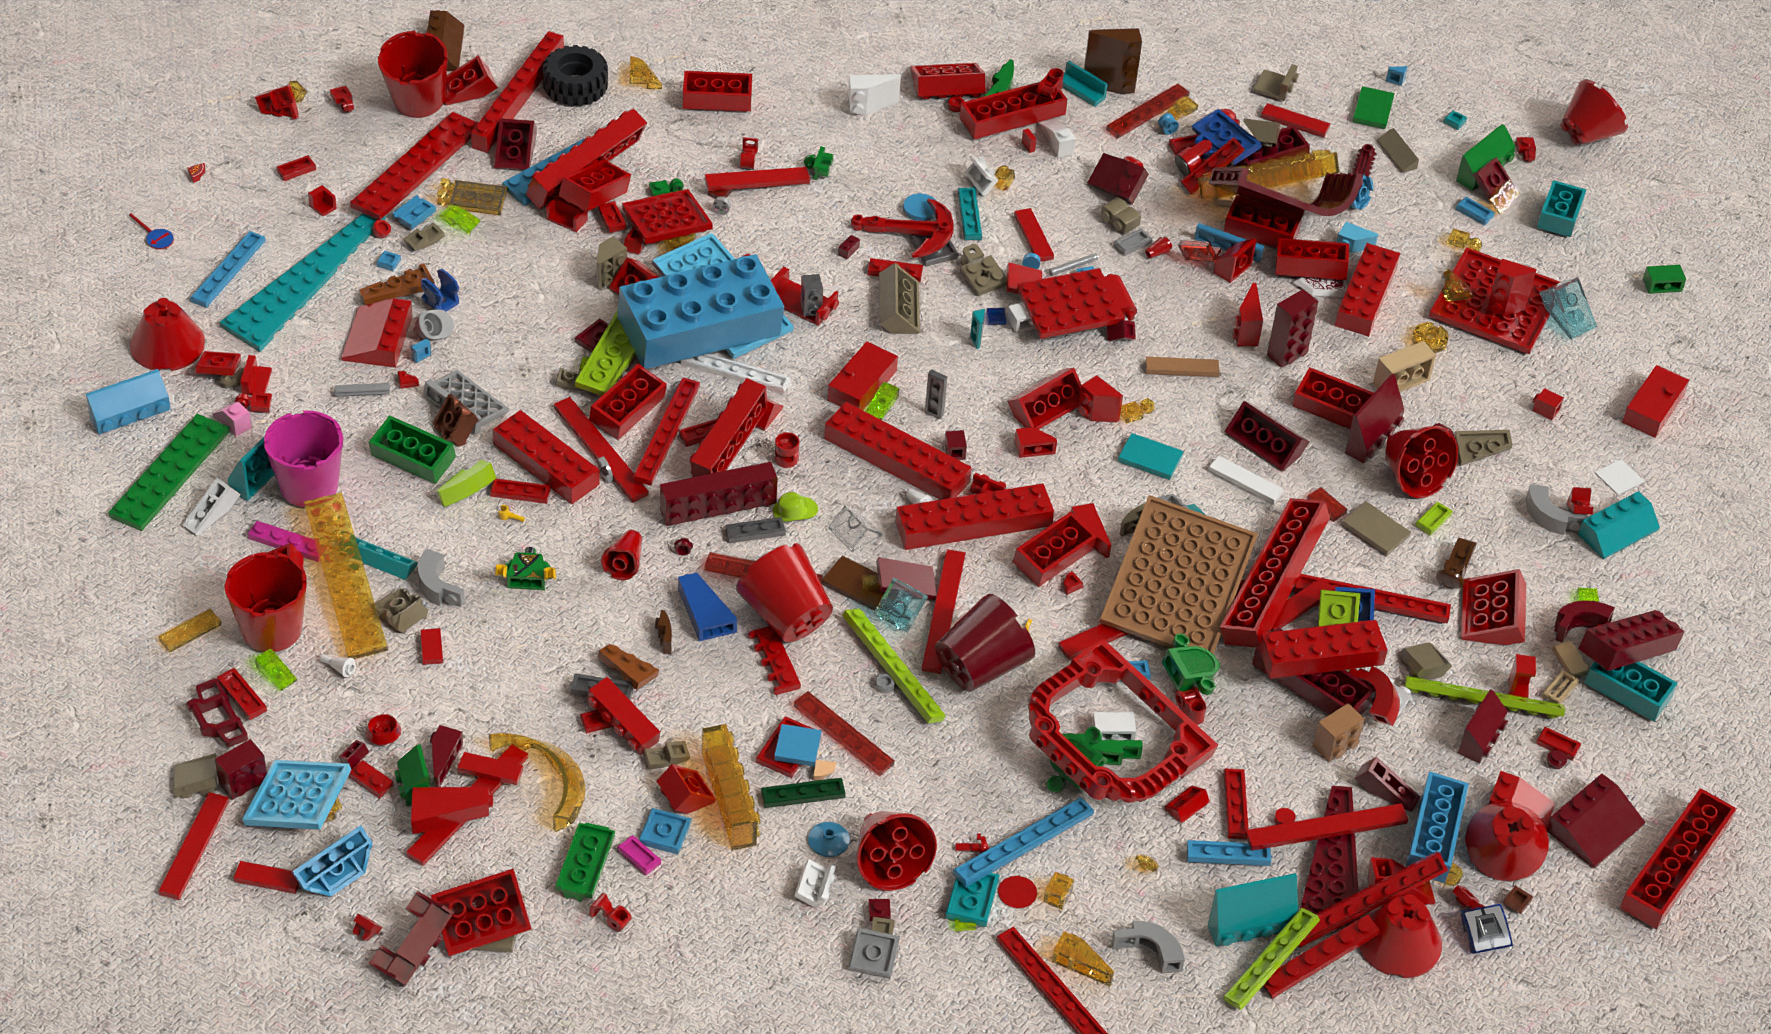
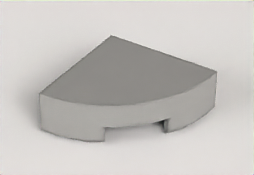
M604 456L599 458L598 469L600 475L606 483L613 482V474Z

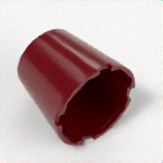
M989 593L983 596L935 644L936 654L945 672L962 689L968 692H972L1024 665L1035 657V646L1026 626L1022 628L1015 619L1018 616L1015 611L994 594Z

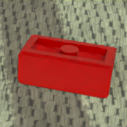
M1192 785L1166 804L1164 808L1179 822L1183 823L1206 806L1210 800L1206 789Z

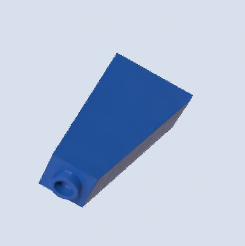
M698 573L678 577V591L699 642L737 633L736 616Z

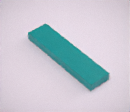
M958 188L964 240H982L976 189Z

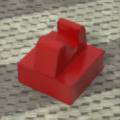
M357 914L353 920L356 922L353 933L359 935L364 930L365 933L362 939L369 941L374 934H379L383 928L361 914Z

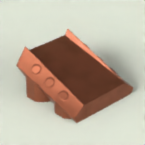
M448 394L433 421V425L437 431L442 432L444 440L453 442L459 447L467 444L466 440L479 420L455 396Z

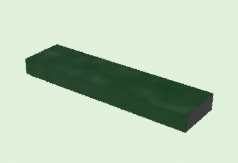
M842 777L761 788L764 808L846 797Z

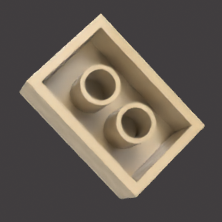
M1422 341L1404 349H1399L1391 354L1383 355L1378 359L1373 384L1378 389L1391 374H1394L1399 391L1401 392L1430 381L1436 354Z

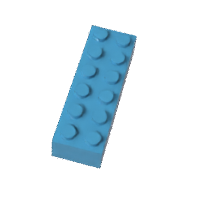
M1429 771L1423 787L1405 867L1438 851L1448 871L1432 880L1445 884L1452 865L1469 783Z

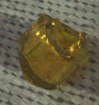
M289 81L288 84L291 86L296 103L302 102L308 91L298 81Z
M1003 165L995 171L994 175L999 180L995 186L1000 190H1008L1015 180L1014 169H1009L1008 166Z

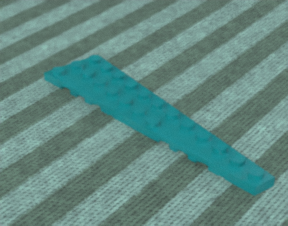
M364 213L222 319L220 327L261 352L274 338L273 335L277 331H281L284 328V324L295 316V312L298 309H302L307 301L337 272V268L347 261V257L351 253L354 254L358 250L357 247L373 234L372 227L377 219Z

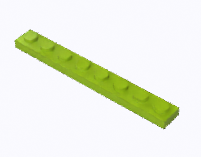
M860 608L845 610L842 615L843 618L926 722H942L946 715L940 709V706L936 704L919 683L918 679L890 647L886 639L882 637Z
M1406 676L1404 683L1405 687L1411 692L1419 693L1421 690L1428 692L1432 696L1448 695L1449 699L1459 700V698H1464L1468 702L1479 704V701L1482 702L1488 693L1487 690ZM1495 692L1502 704L1507 706L1509 710L1519 711V709L1527 710V713L1538 715L1540 712L1547 714L1546 716L1551 718L1564 717L1565 707L1563 704Z

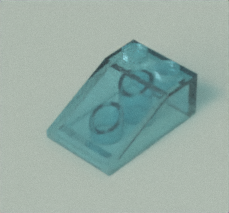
M1579 277L1562 281L1539 292L1546 310L1569 339H1573L1597 327Z

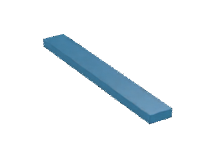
M1080 797L953 869V875L966 888L1092 816L1094 809Z

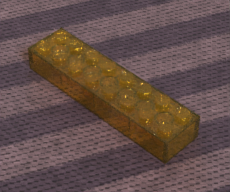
M1330 149L1312 150V153L1296 154L1297 156L1293 157L1284 156L1279 160L1269 159L1265 163H1251L1250 166H1236L1249 170L1246 178L1247 181L1266 188L1325 176L1326 173H1340L1337 152H1330ZM1212 172L1204 173V177L1198 178L1201 198L1219 199L1236 195L1210 185L1209 181Z

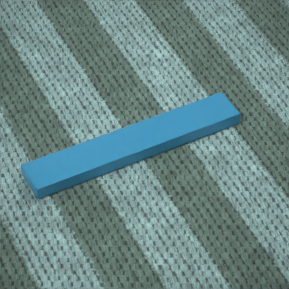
M249 231L190 297L191 302L207 308L265 243V236Z

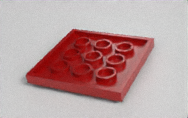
M689 189L622 203V210L645 244L671 240L675 237L688 236L698 232L703 233L713 229V223Z

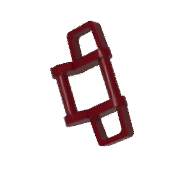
M214 678L198 684L196 692L199 699L187 701L186 707L197 720L201 734L207 737H219L226 747H232L247 741L248 734L243 726V722L240 717L236 716L229 703V697L223 691L218 679ZM213 687L218 690L219 694L203 699V691ZM222 706L229 720L216 725L207 723L202 713ZM237 729L241 732V735L231 739L224 735Z

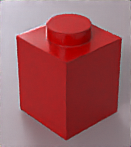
M1544 388L1533 399V412L1553 420L1561 409L1564 397Z

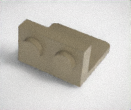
M1292 64L1286 76L1269 70H1263L1254 87V91L1285 101L1288 94L1292 92L1294 83H1297L1299 73H1297L1298 66Z

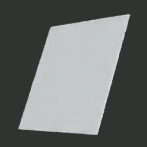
M1622 459L1595 472L1618 495L1645 482Z

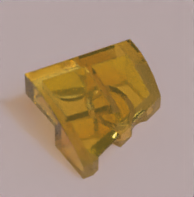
M630 56V84H647V89H662V83L649 65L640 58Z

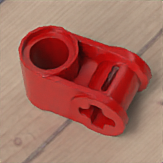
M1059 68L1049 70L1047 75L1040 81L1037 87V94H1044L1053 100L1063 87L1064 72Z
M1194 686L1187 691H1176L1175 698L1179 708L1197 725L1202 724L1207 705L1200 695L1198 688Z

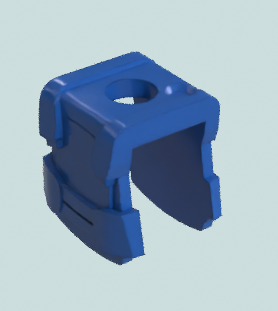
M441 268L437 271L441 283L440 289L428 279H421V288L424 291L422 301L430 305L434 310L439 309L447 312L459 304V297L457 295L459 286L457 281Z

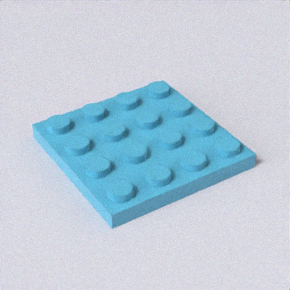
M274 760L242 819L244 825L320 830L351 771L350 765L345 763Z

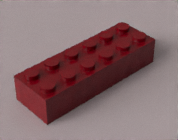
M770 461L660 484V511L665 525L670 526L776 504L778 477Z
M1653 610L1587 629L1578 649L1609 671L1676 651L1685 631L1677 623L1664 617L1662 612Z
M1278 627V628H1277L1276 630H1274L1273 632H1276V631H1284V630H1282L1281 628ZM1258 646L1254 652L1252 665L1267 674ZM1346 670L1274 678L1328 715L1346 704H1349L1362 715L1372 705L1375 689Z

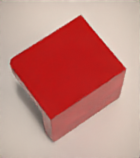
M323 185L308 192L309 206L321 216H325L337 209L335 195Z

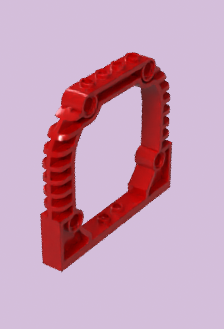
M1105 639L1100 640L1073 658L1068 666H1065L1062 670L1040 683L1033 691L1029 700L1028 709L1031 725L1029 738L1052 762L1059 766L1067 776L1078 784L1082 790L1096 800L1107 798L1117 801L1121 799L1126 803L1146 801L1171 785L1174 781L1184 778L1213 756L1218 747V744ZM1122 681L1176 732L1173 736V742L1161 763L1136 778H1120L1109 768L1095 766L1059 732V721L1049 712L1050 706L1081 685L1086 688H1093L1097 682L1116 684Z

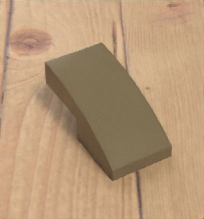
M433 222L422 231L417 228L406 236L404 241L416 251L436 243L445 237V234Z
M685 741L666 742L663 748H645L643 752L648 770L669 767L671 764L676 765L690 759Z

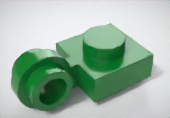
M678 178L671 180L669 185L666 180L649 183L652 197L680 191L684 188L682 180Z

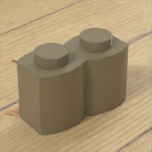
M1115 198L1102 206V219L1113 225L1117 231L1126 234L1140 225V213L1136 209L1129 207L1121 198Z

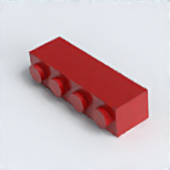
M605 677L588 690L587 701L589 705L599 711L603 720L610 723L620 737L623 736L632 750H636L642 755L645 748H651L659 742L661 731L608 677Z

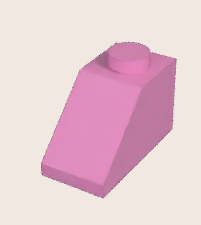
M239 402L228 404L213 413V416L222 424L228 426L230 432L236 437L252 428L250 412Z

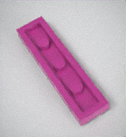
M256 521L248 533V539L274 548L291 543L304 558L316 562L321 560L328 549L327 543L260 521Z

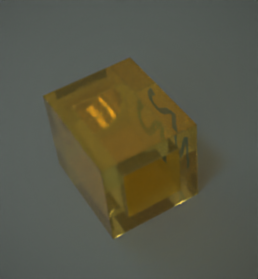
M1055 872L1045 889L1043 902L1063 910L1073 891L1074 879L1065 874Z

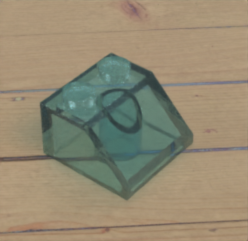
M893 577L873 614L881 620L896 626L899 630L908 633L928 596Z

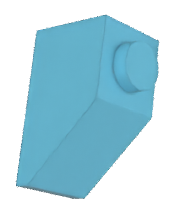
M1345 222L1338 234L1337 243H1349L1350 253L1360 252L1364 250L1366 243L1376 245L1378 233Z

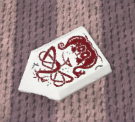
M1300 276L1292 282L1297 288L1301 287L1313 297L1344 298L1347 291L1346 280Z

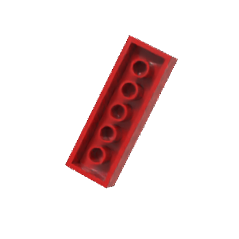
M1037 82L962 102L960 120L974 139L1066 115L1068 99L1061 89L1053 100L1044 94H1037V87L1040 83Z
M1366 243L1339 307L1335 327L1370 336L1396 272L1401 253Z
M748 378L745 379L743 384H739L736 394L729 399L726 409L720 412L717 422L710 427L707 437L701 440L698 450L691 455L689 463L691 464L692 477L717 473L728 469L768 409L765 385Z
M519 410L493 428V445L544 484L551 485V489L569 503L574 504L600 485V471L596 466L522 410Z
M1377 620L1262 633L1259 651L1269 679L1382 666L1385 663L1388 652Z

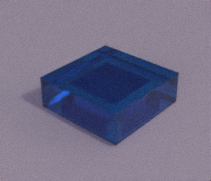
M987 308L988 325H1006L1005 308Z

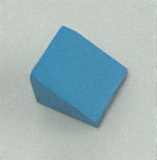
M1389 67L1386 81L1402 86L1408 67Z

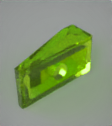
M883 382L865 412L882 420L899 398L900 389L892 384Z
M268 649L255 658L256 668L280 691L297 681L294 674L273 650Z

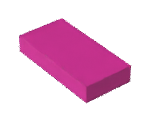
M633 835L617 846V851L645 876L661 864V859Z

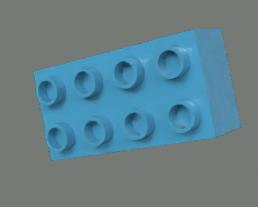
M757 254L621 286L619 289L617 317L642 367L648 369L780 336L784 305Z

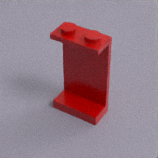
M783 266L770 281L784 305V310L819 326L823 320H827L833 310L837 309L839 305L838 292L835 291L829 298L823 296V305L816 311L815 316L804 317L800 303L801 285L789 280L790 269Z

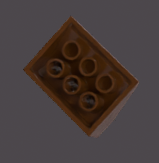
M1139 28L1089 30L1084 70L1106 82L1107 91L1117 94L1135 93L1142 47Z

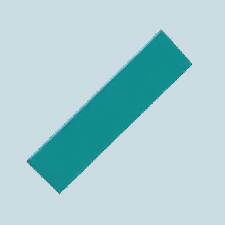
M351 535L340 541L338 553L404 580L410 576L418 564L417 561Z

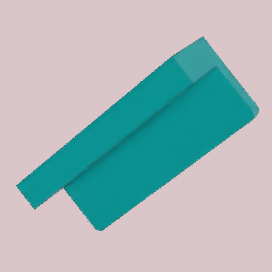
M1066 62L1063 88L1094 107L1106 99V82L1073 62Z

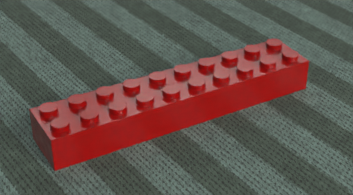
M1289 499L1220 626L1226 645L1257 648L1260 645L1262 633L1271 631L1330 519L1325 501Z

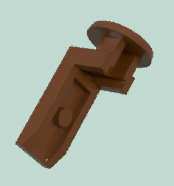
M1458 537L1449 560L1446 559L1444 570L1437 572L1436 578L1439 583L1452 589H1459L1464 585V576L1477 542Z

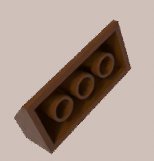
M430 10L427 33L435 35L444 43L448 54L447 71H454L460 65L465 25L448 11Z

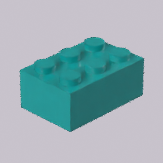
M1553 180L1541 211L1537 228L1571 237L1587 189Z

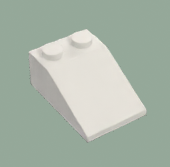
M900 74L849 75V115L869 114L898 103Z

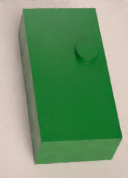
M390 415L368 442L372 456L433 484L439 481L456 458L453 443Z

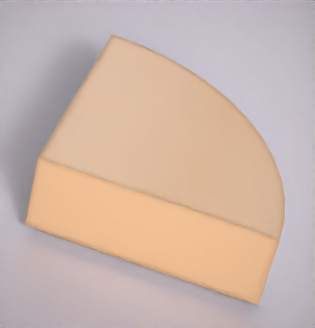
M816 760L813 780H822L824 777L833 774L837 762Z

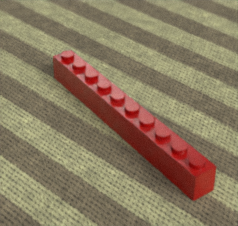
M551 31L546 33L471 132L472 149L485 153L490 151L498 138L500 119H514L543 80L545 59L551 52L564 47L563 35Z

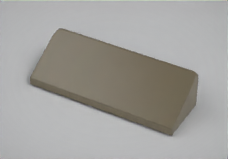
M1394 128L1377 138V142L1402 173L1417 169L1418 157Z

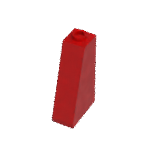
M413 787L412 834L489 816V808L493 807V795H489V787Z

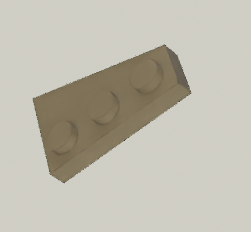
M1510 430L1455 431L1454 433L1458 446L1460 466L1510 450L1513 446Z

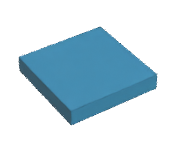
M782 724L774 760L815 766L822 730Z
M652 808L639 841L647 847L679 855L692 823V818Z

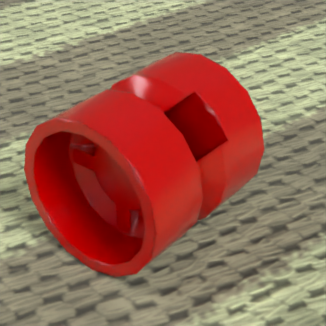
M784 432L775 439L774 459L780 467L791 468L799 461L800 442L798 436L794 433Z

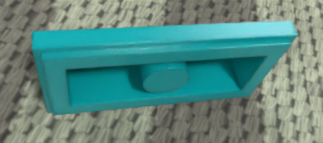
M985 309L972 312L970 338L977 349H980Z

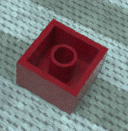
M251 739L215 758L219 785L232 800L243 796L256 786H260L267 775L264 754Z

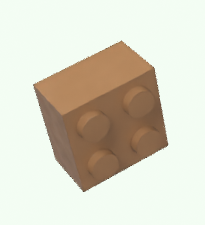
M1349 704L1344 705L1318 722L1312 747L1328 762L1335 758H1340L1347 750L1354 749L1359 744L1364 718Z

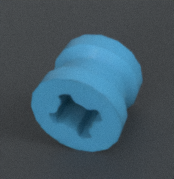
M1171 113L1162 115L1158 120V125L1163 128V132L1167 135L1175 133L1179 128V123Z

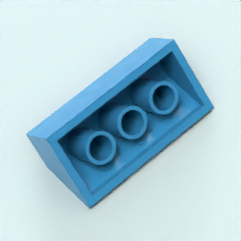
M158 369L86 393L90 419L99 435L171 410L169 396Z

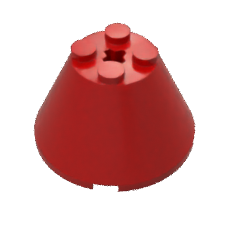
M1583 79L1578 83L1560 124L1561 128L1568 132L1571 136V141L1576 145L1578 143L1584 145L1621 135L1628 130V124L1625 125L1624 121L1627 119L1626 115L1617 101L1603 87L1599 89L1594 85L1595 82L1589 79Z
M160 298L144 309V313L130 339L131 355L138 364L150 370L171 369V371H175L191 365L202 355L205 348L204 333L177 303L169 301L167 298Z
M1440 426L1402 430L1388 436L1385 460L1389 463L1402 491L1415 498H1425L1443 488L1441 485L1448 477L1451 478L1458 460V446L1456 439L1448 430Z
M1499 801L1484 806L1474 814L1466 829L1465 846L1467 847L1470 860L1479 871L1499 881L1513 882L1514 880L1530 877L1542 866L1548 853L1549 838L1542 820L1531 809L1516 802Z
M879 811L866 815L860 830L856 858L861 876L871 886L887 891L903 889L916 882L915 879L923 872L926 873L935 859L937 851L935 833L924 819L913 814Z
M1406 894L1405 896L1397 897L1368 914L1380 930V934L1359 946V949L1366 961L1375 969L1387 975L1391 973L1401 975L1402 978H1413L1427 973L1437 964L1442 952L1441 935L1428 908L1414 895Z

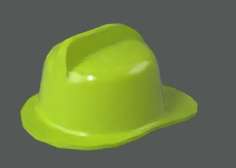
M795 492L784 493L773 507L775 518L782 517L784 522L809 519L818 512V505L814 500L802 497Z

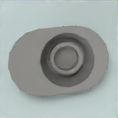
M439 309L429 310L420 314L413 331H417L418 335L424 339H441L451 335L454 324L451 316L446 311Z

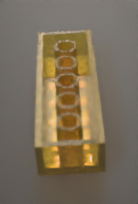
M726 724L702 728V756L732 850L757 846V837L760 836L758 827L760 817L759 813L754 811V798L749 796L748 793L750 787L748 780H744L743 764L738 762L739 752L737 747L733 746V733L728 731Z

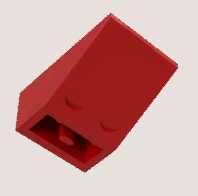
M1371 857L1367 877L1369 886L1404 869L1405 866L1393 859ZM1430 881L1401 895L1412 894L1425 905L1435 904Z

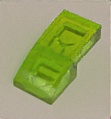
M451 204L439 215L450 226L454 227L457 225L467 234H470L481 221L466 210Z

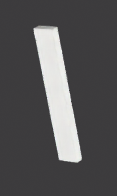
M704 354L681 360L682 365L744 382L748 378L765 385L767 390L785 394L791 382V377L712 354Z

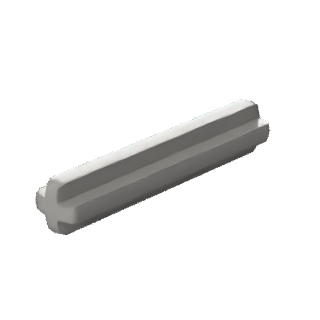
M389 383L334 386L335 396L390 393Z

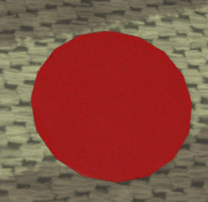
M1022 876L1005 878L998 888V894L1002 902L1013 908L1030 906L1036 900L1038 894L1034 883Z

